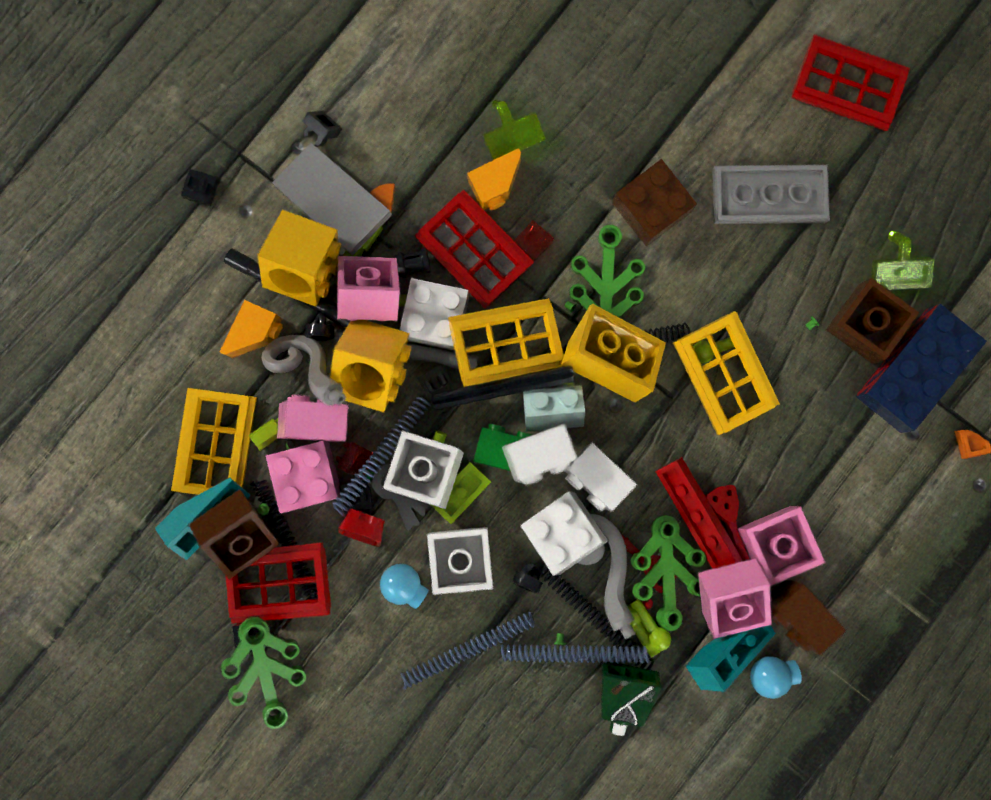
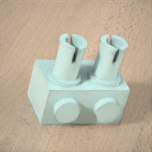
M574 382L557 385L556 388H542L523 392L526 432L548 430L560 425H565V428L584 427L585 405L582 385L575 386Z

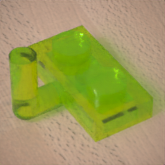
M496 99L492 102L493 110L499 113L503 123L502 126L482 134L492 161L518 148L521 151L546 140L536 112L513 120L508 104L505 101Z
M898 231L890 232L888 239L899 246L898 259L873 260L871 278L888 290L932 288L935 259L931 257L910 258L911 239Z

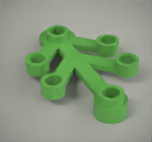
M606 225L598 235V242L603 247L602 278L588 265V260L584 256H576L572 259L571 270L575 274H581L601 296L600 308L620 317L632 306L639 305L644 298V293L640 288L633 287L626 293V298L613 308L612 297L633 278L640 277L645 271V264L640 259H634L629 263L627 269L613 280L615 248L621 242L622 233L617 226ZM612 235L614 242L607 243L604 240V236ZM582 261L585 267L579 270L575 268L574 263ZM638 264L641 267V272L634 273L631 265ZM574 284L570 288V299L574 302H579L586 311L592 303L598 306L587 295L584 285ZM576 288L581 289L583 296L580 298L575 297L573 290ZM637 292L640 299L638 301L631 300L630 293Z
M662 515L653 521L651 526L652 537L640 552L633 554L631 565L636 570H647L651 565L650 557L659 547L661 558L643 580L633 586L632 593L638 600H649L653 594V586L662 577L664 606L658 610L656 621L660 627L668 631H675L681 626L683 620L681 612L676 609L675 576L687 586V590L691 595L701 597L700 590L698 592L694 590V586L699 582V578H695L673 557V546L686 556V562L690 566H702L706 561V556L702 550L694 549L679 535L680 526L675 518ZM665 525L670 527L668 535H665L663 532ZM694 553H697L699 556L696 563L692 560ZM640 556L644 558V564L641 567L637 564ZM642 586H644L646 588V593L644 596L641 597L639 595V589ZM671 614L675 615L673 624H670L668 621Z
M251 617L240 625L238 636L241 642L231 658H227L222 662L221 671L222 675L227 679L237 677L240 673V664L252 649L254 660L239 684L229 689V701L234 706L243 705L247 701V693L259 676L266 703L262 712L264 723L271 729H278L287 722L288 713L285 705L278 702L271 672L287 679L292 686L302 685L306 680V673L301 666L290 667L266 655L264 645L280 651L283 657L288 660L296 658L300 649L294 639L283 640L269 633L268 624L262 618ZM253 627L259 629L255 635L248 634V631ZM290 645L295 646L293 652H285L286 647ZM233 664L236 666L232 672L225 671L228 665ZM299 672L302 674L299 679H292L294 673ZM236 692L243 693V696L239 699L232 697ZM279 709L277 715H269L270 711Z

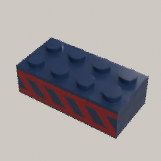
M942 304L928 308L855 397L898 432L915 431L987 340Z

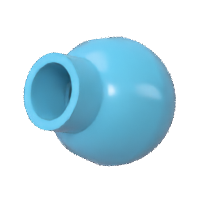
M407 564L390 566L385 570L380 580L382 595L387 601L396 605L408 604L417 609L429 589L421 584L419 574L413 567Z
M763 657L754 663L750 672L751 684L755 691L769 699H776L785 695L792 685L800 684L802 681L801 671L795 660L784 662L777 657Z

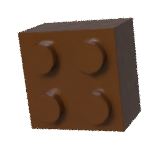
M662 159L616 192L612 204L646 247L688 216L697 205Z
M870 278L856 287L826 330L873 364L887 359L920 312Z
M238 490L188 524L200 547L228 579H231L279 545L267 523L241 490Z
M786 579L770 594L771 621L787 630L788 632L785 636L797 648L801 647L806 653L812 651L821 656L847 631L804 584Z

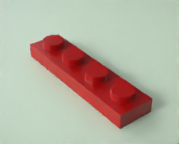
M681 457L656 470L657 476L700 549L705 553L712 569L740 562L742 557L684 459Z

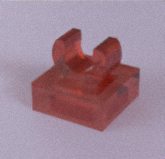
M532 220L514 242L535 262L551 245L554 238Z
M351 442V444L344 443L343 446L347 448V451L343 458L336 457V461L339 463L338 468L355 476V474H359V469H363L362 465H367L366 460H370L369 456L373 455V452L354 442Z

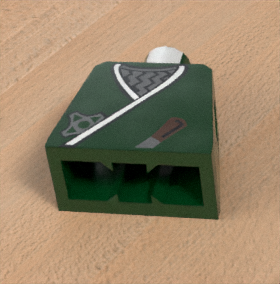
M603 661L601 718L611 721L609 729L613 734L618 736L626 735L628 725L644 726L661 689L659 672L620 663L617 664L615 662L611 663L610 661L605 663Z

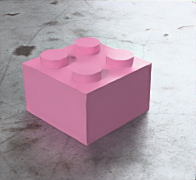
M338 256L337 319L351 321L358 319L397 321L400 294L397 258Z
M292 395L287 397L286 401L279 404L277 438L327 442L346 441L348 405L334 404L328 406L318 399L317 402H310L309 396Z
M319 441L266 455L279 513H286L336 500L337 497L341 498L340 484L329 442Z
M789 506L737 528L743 543L746 545L745 547L750 559H757L770 586L825 563L801 507Z
M756 558L698 573L702 613L713 639L772 625L770 584Z

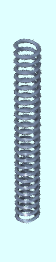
M416 397V401L412 402L413 406H409V410L405 411L406 415H402V419L398 420L399 424H395V428H391L392 433H387L388 437H384V442H380L381 446H377V451H373V455L369 456L370 460H366L367 465H362L363 469H359V474H355V478L351 479L352 483H348V488H344L345 493H340L341 498L337 497V502L332 503L340 515L345 516L337 506L348 511V508L341 501L350 507L352 506L345 497L356 502V499L347 491L357 497L360 496L352 487L363 492L355 482L367 488V485L358 477L368 483H371V481L363 473L374 478L366 468L378 474V471L369 463L375 465L378 469H382L373 458L381 464H385L376 453L389 460L380 449L389 455H392V452L386 449L384 445L396 451V448L390 445L387 440L396 446L398 445V442L390 436L392 435L396 439H400L394 432L396 431L401 435L402 431L397 426L407 433H410V430L403 426L401 422H404L410 428H414L404 417L414 424H417V421L410 417L408 413H411L418 420L421 419L411 408L421 415H424V412L417 408L415 404L425 411L428 410L418 399L422 400L427 406H431L429 401L423 397Z
M528 612L529 618L523 613L524 621L518 616L519 624L513 618L514 627L510 621H507L508 629L502 623L503 632L497 626L498 635L494 629H491L493 638L486 631L488 641L481 634L483 645L477 636L475 637L477 646L473 639H470L472 649L468 642L465 641L467 652L462 644H460L462 656L457 647H454L457 659L451 649H449L451 660L446 652L443 653L446 663L439 654L441 667L436 658L433 657L436 670L428 659L427 662L431 673L425 662L422 663L425 674L421 670L420 665L417 664L420 678L414 667H412L415 681L409 670H406L410 684L405 678L404 673L401 672L405 686L403 689L406 690L407 686L412 687L413 684L417 685L418 681H423V678L433 677L434 673H439V670L443 672L444 667L446 669H449L450 665L454 667L455 662L460 664V659L462 661H465L466 657L470 659L471 654L476 656V651L481 654V648L486 651L487 647L492 648V644L497 646V641L502 643L503 639L508 640V636L513 638V633L518 636V630L523 633L524 628L529 630V625L534 628L531 612Z
M508 644L506 657L504 655V645H501L502 659L505 662L508 659L510 662L513 659L516 662L519 659L522 662L525 659L530 662L531 658L533 662H536L537 658L539 662H542L543 659L545 662H548L549 659L551 662H554L556 659L557 662L562 660L563 663L566 660L571 663L572 659L575 663L578 662V659L581 663L584 662V659L587 663L590 662V659L595 663L596 658L599 663L602 662V658L605 663L608 662V658L611 663L614 662L615 658L617 664L620 662V658L623 664L626 662V658L629 664L632 662V658L635 664L638 662V658L641 664L644 663V658L647 663L649 662L645 646L642 653L641 648L638 646L636 654L635 648L632 646L629 654V648L626 645L623 654V648L620 645L617 655V648L614 645L611 655V648L608 645L605 655V648L602 645L599 655V648L596 645L593 655V648L590 645L587 655V648L584 645L581 655V647L578 645L575 655V647L572 645L571 654L569 655V646L566 645L565 654L563 655V646L560 645L558 655L557 646L554 645L552 656L551 646L548 645L546 657L545 646L542 645L540 657L539 645L537 644L534 658L533 645L531 644L528 658L526 644L524 645L523 657L521 645L518 646V655L516 656V645L514 644L512 656H510V645Z

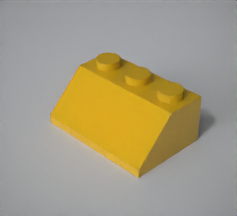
M592 303L569 339L561 365L564 367L571 366L574 372L636 403L654 391L666 342Z

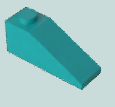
M228 478L177 506L155 530L168 548L187 560L200 547L188 524L238 490H241L247 499L251 495L234 480Z
M771 625L714 639L702 647L689 661L686 668L701 690L725 692L776 633Z

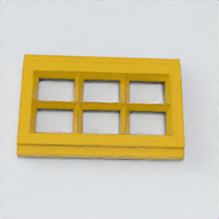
M550 298L448 318L463 387L564 367L561 365L564 354ZM543 316L546 332L524 336L520 320ZM515 322L518 337L500 341L494 340L491 326ZM485 327L489 343L466 347L462 331ZM548 337L551 353L529 357L526 341ZM519 343L523 358L500 363L496 347ZM490 349L494 364L471 369L467 353Z
M736 311L673 342L717 435L727 433L780 404ZM726 328L735 349L721 356L712 334ZM707 338L716 359L702 366L693 344ZM739 355L748 376L734 383L724 361ZM719 364L729 386L715 393L705 371ZM751 381L760 402L746 409L737 388ZM732 391L742 412L727 419L718 398Z
M187 388L171 491L199 495L212 488L211 480L214 462L230 464L228 478H231L243 488L251 440L249 435L252 433L257 397ZM202 400L218 402L214 425L199 423ZM224 403L239 405L236 428L220 426ZM198 430L213 432L210 455L194 453ZM219 433L235 435L231 458L215 456ZM193 460L208 461L205 485L189 483Z

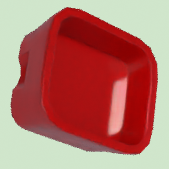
M349 509L338 528V533L357 541L380 547L385 521L378 517Z

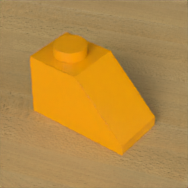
M519 148L467 173L468 183L483 210L488 208L490 210L498 209L508 199L521 163V151Z
M244 300L220 353L234 358L267 346L272 339H277L282 330V324L280 323L282 318L269 310Z

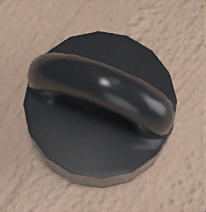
M323 312L318 313L315 323L306 325L305 337H312L317 341H330L334 338V327L326 324V315Z
M535 563L526 564L522 572L516 571L512 580L513 584L535 594L539 593L543 584L539 581L540 568ZM530 570L533 571V576L528 575Z

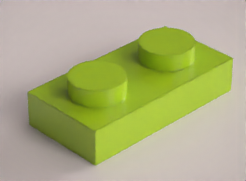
M469 462L456 476L446 509L434 505L431 506L452 524L491 481Z

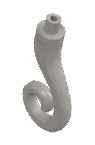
M294 334L279 337L265 347L261 356L262 363L268 371L273 373H285L294 370L301 364L303 359L300 350L308 353L310 356L308 382L314 396L328 406L344 403L346 396L342 393V386L327 376L326 354L317 340L312 337L307 338L305 335ZM288 350V358L276 360L280 353Z
M590 514L607 538L611 549V565L604 595L606 615L614 631L620 629L624 638L627 639L636 633L630 622L634 621V618L623 596L627 571L625 542L620 531L611 521L603 516ZM604 545L579 561L578 564L592 565L599 562L605 552Z

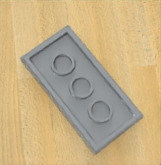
M312 143L272 182L275 188L311 220L338 229V242L352 256L392 216L389 209Z
M828 165L714 166V224L827 223L830 221Z

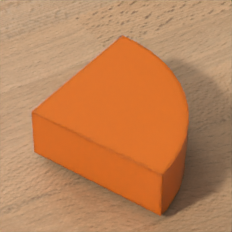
M383 184L374 188L370 194L389 209L392 214L395 184Z
M954 431L962 459L991 453L990 442L974 431Z

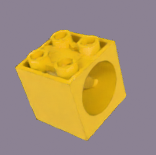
M282 209L257 255L262 287L317 307L320 298H325L329 292V280L332 274L337 275L338 256L341 249V243L338 242V229Z
M358 319L350 321L334 348L330 378L342 386V393L346 396L345 401L385 412L389 402H395L399 390L398 385H403L407 369H404L403 366L404 363L408 362L412 346L407 345L410 333L367 320Z

